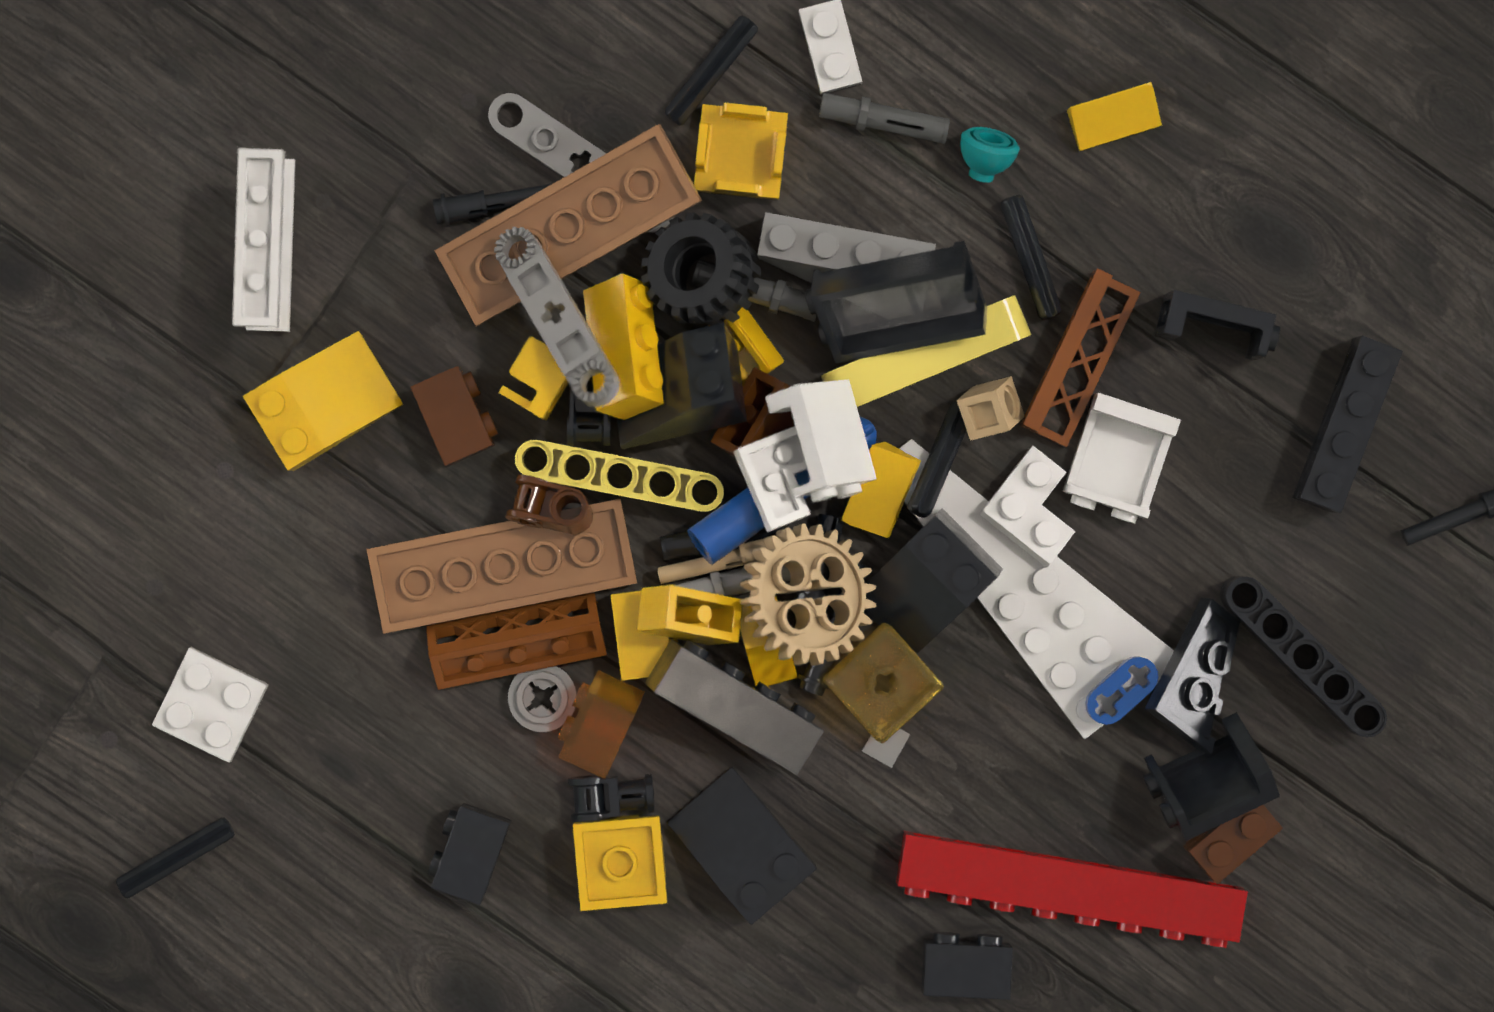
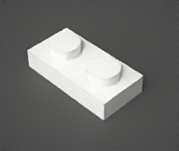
M833 0L799 9V16L820 95L823 92L828 93L862 84L841 0Z

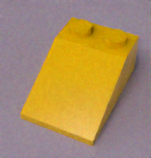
M360 331L287 369L243 396L288 471L297 470L404 405Z

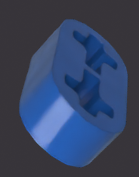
M1139 656L1129 657L1124 660L1087 695L1085 706L1088 715L1097 723L1104 725L1114 724L1119 721L1157 685L1158 671L1154 663ZM1132 665L1139 669L1146 666L1148 669L1144 675L1148 681L1146 685L1142 687L1135 683L1125 691L1122 685L1131 678L1128 669ZM1118 690L1122 695L1112 704L1115 712L1112 715L1105 712L1098 715L1095 712L1099 706L1096 700L1097 696L1102 694L1108 698Z

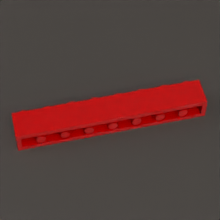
M904 831L896 877L897 885L905 887L904 894L914 897L929 898L930 891L947 894L946 901L962 905H972L974 898L990 901L989 908L994 910L1014 912L1016 905L1032 908L1031 915L1041 918L1057 919L1058 913L1075 915L1074 922L1083 925L1099 926L1100 920L1117 922L1116 929L1131 933H1142L1143 927L1159 929L1158 936L1184 940L1185 934L1202 936V944L1224 948L1227 947L1228 941L1240 942L1248 891L1241 886L1223 883L1216 884L1211 881Z

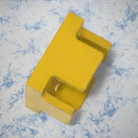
M724 103V106L702 104L694 180L697 192L779 200L788 113L767 111V107L734 103Z
M530 337L512 365L510 374L536 390L537 393L534 399L529 401L505 386H502L499 393L547 421L569 382L563 375L547 345L534 337Z
M639 814L624 815L600 821L573 823L580 911L667 903L666 871L660 815L639 817Z

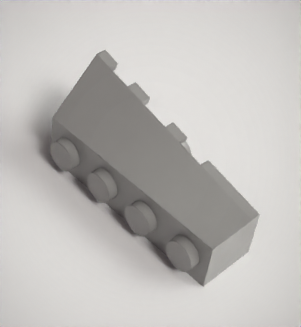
M765 212L757 256L761 261L812 283L813 270L820 269L822 273L933 251L936 244ZM929 281L912 284L921 312L923 311ZM905 286L844 297L887 318L914 313Z

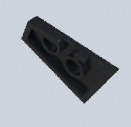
M1210 598L1200 599L1145 707L1147 711L1198 751L1212 754L1215 739L1210 737L1214 716H1220L1223 700L1218 698L1222 677L1230 671L1240 624L1237 618Z

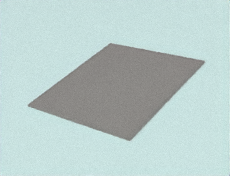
M880 718L862 752L892 768L910 734Z

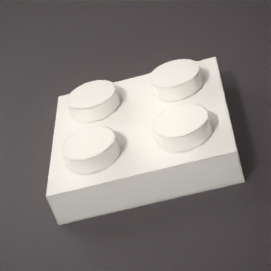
M190 647L152 726L230 763L269 684Z

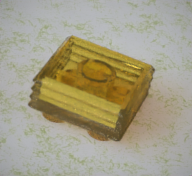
M882 623L823 677V682L872 737L880 743H885L944 688L943 683L897 631L887 623ZM878 674L884 676L892 675L888 680L891 686L888 692L881 689L874 690V687L877 685L875 678Z

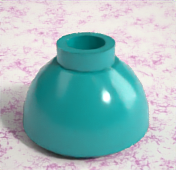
M972 127L961 134V153L964 161L970 168L969 176L980 182H992L996 174L1005 171L1013 164L1020 151L1016 140L999 130L986 127Z

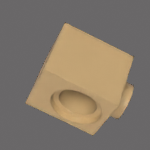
M1012 376L972 386L957 400L970 441L1010 431L1025 417Z

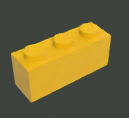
M623 273L583 290L586 322L619 378V389L616 396L608 404L596 407V411L626 420L663 405L664 400L662 392L663 377L660 372L657 348L658 336L655 331L653 313L654 302L646 294L650 289L648 286L643 285L641 280ZM601 373L592 376L595 394L596 391H601V387L604 388L603 384L606 382L604 374Z

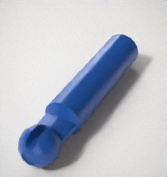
M859 416L868 449L870 450L871 446L877 442V431L871 421ZM808 470L794 475L799 486L810 482ZM747 487L690 527L687 532L699 553L709 564L713 565L759 533L765 526L751 492Z

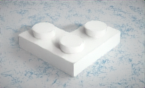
M796 426L734 451V455L767 532L810 515L804 497H795L793 493V488L799 487L794 475L808 470Z
M1034 446L1028 449L979 513V515L1045 567H1048L1075 533L1072 528L1042 505L1066 474V471Z

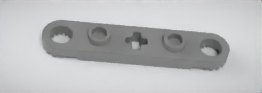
M514 93L502 94L490 105L488 117L492 128L499 135L563 178L573 173L575 165L570 159L574 154L581 157L585 152L591 155L589 163L606 154L520 95ZM508 103L516 104L523 112L521 122L511 128L503 126L498 120L500 108ZM669 220L649 230L648 233H655L661 226L665 229L668 228L670 225Z
M512 227L513 229L505 230L506 233H501L499 241L497 240L495 243L497 245L494 248L496 259L501 264L508 280L563 375L567 378L577 397L585 404L592 407L608 404L618 392V375L543 247L528 229ZM518 241H526V246L528 247V249H525L526 254L523 253V257H518V260L516 258L510 259L509 250L512 245ZM556 307L562 311L560 313L562 320L557 324L551 321V311ZM595 374H604V380L606 381L603 384L604 388L601 387V391H596V394L594 392L588 393L586 391V384L589 378Z

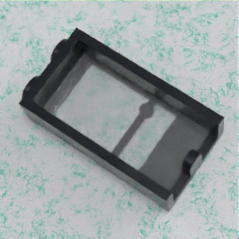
M965 240L954 242L953 247L822 273L820 269L813 270L812 287L806 290L808 309L812 315L817 314L820 321L819 336L822 346L830 348L835 363L986 335L987 305Z

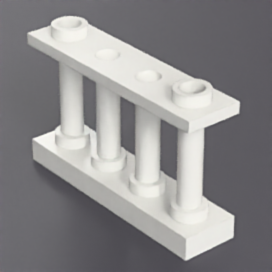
M238 148L233 325L246 326V330L290 332L295 159H285L284 150Z

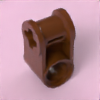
M517 475L515 483L519 486L513 507L507 510L505 516L508 520L529 527L546 528L572 535L583 533L590 527L593 521V511L581 491L553 484L537 477ZM579 503L582 505L581 512L575 519L564 520L561 518V511L567 504Z

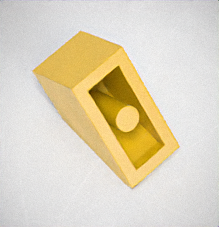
M742 605L740 631L755 686H757L759 681L770 686L798 678L793 657L780 660V647L766 651L764 647L768 637L766 635L756 638L752 636L759 625L757 621L745 622L744 618L753 610L752 606Z

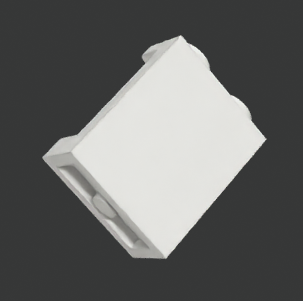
M849 379L798 384L765 397L769 413L792 411L810 476L809 483L793 488L795 497L811 495L812 502L823 501L837 496V499L863 492L862 484L877 479Z
M1101 393L1094 394L1062 492L1072 495L1070 500L1072 504L1095 510L1097 503L1113 508L1112 517L1133 524L1136 523L1137 517L1148 518L1151 511L1149 506L1171 439L1176 436L1181 420Z

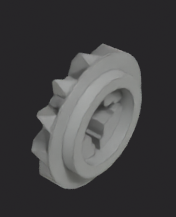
M557 666L518 673L511 682L508 691V704L513 717L525 728L536 732H549L564 725L572 716L577 702V691L571 677ZM530 682H533L535 686H539L542 690L548 687L551 688L555 684L558 688L553 691L554 694L550 697L553 703L552 707L556 712L553 713L550 708L547 709L544 705H539L537 708L533 707L529 711L527 707L532 704L531 701L535 698V693L532 691L533 687L529 684Z

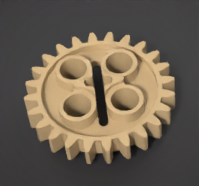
M806 524L794 526L793 531L789 527L778 530V537L773 535L763 539L766 548L761 547L752 551V554L759 563H750L744 566V569L753 576L751 580L740 582L741 587L750 590V597L740 600V604L752 606L753 610L744 620L745 622L757 621L759 626L752 636L756 638L766 635L768 639L764 649L769 651L780 647V660L790 659L793 656L794 664L802 665L806 664L809 659L811 666L823 664L824 658L827 662L838 660L839 652L843 654L853 651L851 641L864 639L865 636L858 626L872 624V620L864 614V610L876 607V603L866 599V593L875 590L876 585L866 584L863 579L872 570L871 568H859L858 563L864 555L862 552L852 555L848 552L852 544L851 539L837 543L838 530L836 529L827 531L824 535L823 527L820 524L811 526L809 530ZM822 562L826 563L830 571L828 581L821 574ZM783 565L787 567L791 575L789 585L783 581L781 576ZM828 588H840L842 590L840 596L831 595L815 599L802 598L777 602L774 598L775 594H789L803 590L806 592ZM828 605H830L835 612V621L833 624L828 620L826 615V608ZM788 609H791L796 616L794 628L787 621Z

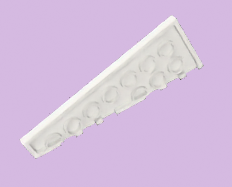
M912 439L899 448L921 460L904 501L906 505L910 501L929 456V453ZM950 470L932 513L926 518L917 515L915 517L924 526L943 508L1003 568L998 578L977 599L1082 738L1086 739L1104 725L1093 720L1086 711L1085 701L1089 692L1124 660L1135 656L1146 658L1154 663L1158 671V684L1174 650L1060 558L1056 557L1048 567H1045L979 515L989 501ZM1132 665L1128 669L1131 678L1122 687L1126 691L1135 683L1142 687L1146 685L1148 681L1144 675L1148 671L1147 667L1144 666L1139 669ZM1117 690L1108 698L1102 694L1098 695L1096 700L1099 706L1095 712L1098 715L1102 712L1112 715L1115 712L1112 704L1122 694Z

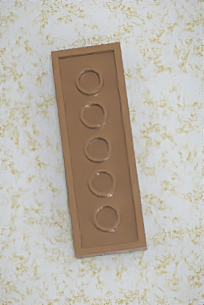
M658 124L434 251L474 324L479 326L521 303L505 271L496 259V253L494 252V248L497 246L495 243L497 240L499 241L501 233H506L505 230L513 229L512 227L528 229L538 239L562 280L698 204L702 199L661 124ZM518 241L513 244L509 250V258L512 260L515 258L518 260V257L522 258V254H526L525 249H528L526 246L527 242Z
M621 499L591 504L593 521L587 530L577 535L506 521L366 549L383 634L638 583ZM582 506L562 510L561 518L564 520L575 519L579 516Z

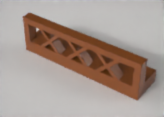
M1098 268L1092 272L1025 412V417L1019 425L1063 447L1068 446L1141 293L1112 279L1113 275ZM1107 287L1128 297L1120 314L1104 319L1099 304ZM1096 312L1098 321L1091 323ZM1117 320L1110 334L1106 323ZM1101 326L1106 340L1102 352L1085 357L1081 342L1086 331ZM1076 352H1078L1080 360L1072 362ZM1099 358L1091 373L1088 362ZM1082 364L1088 382L1083 391L1067 396L1062 383L1069 368ZM1059 390L1062 398L1053 401ZM1080 397L1074 411H1072L1069 401ZM1064 403L1069 422L1063 434L1060 435L1043 427L1042 424L1050 407Z
M595 592L426 625L429 659L438 690L607 655ZM585 608L589 610L588 614L573 617L567 616L571 611ZM532 619H544L539 624L529 626L525 624ZM488 628H501L498 632L495 633H483ZM459 636L455 641L438 644L439 638Z

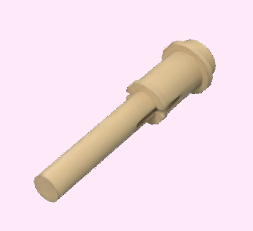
M764 540L744 542L739 546V549L733 550L713 565L701 557L658 567L659 580L661 584L738 566H745L750 563H759L752 554V551L761 547L766 548Z

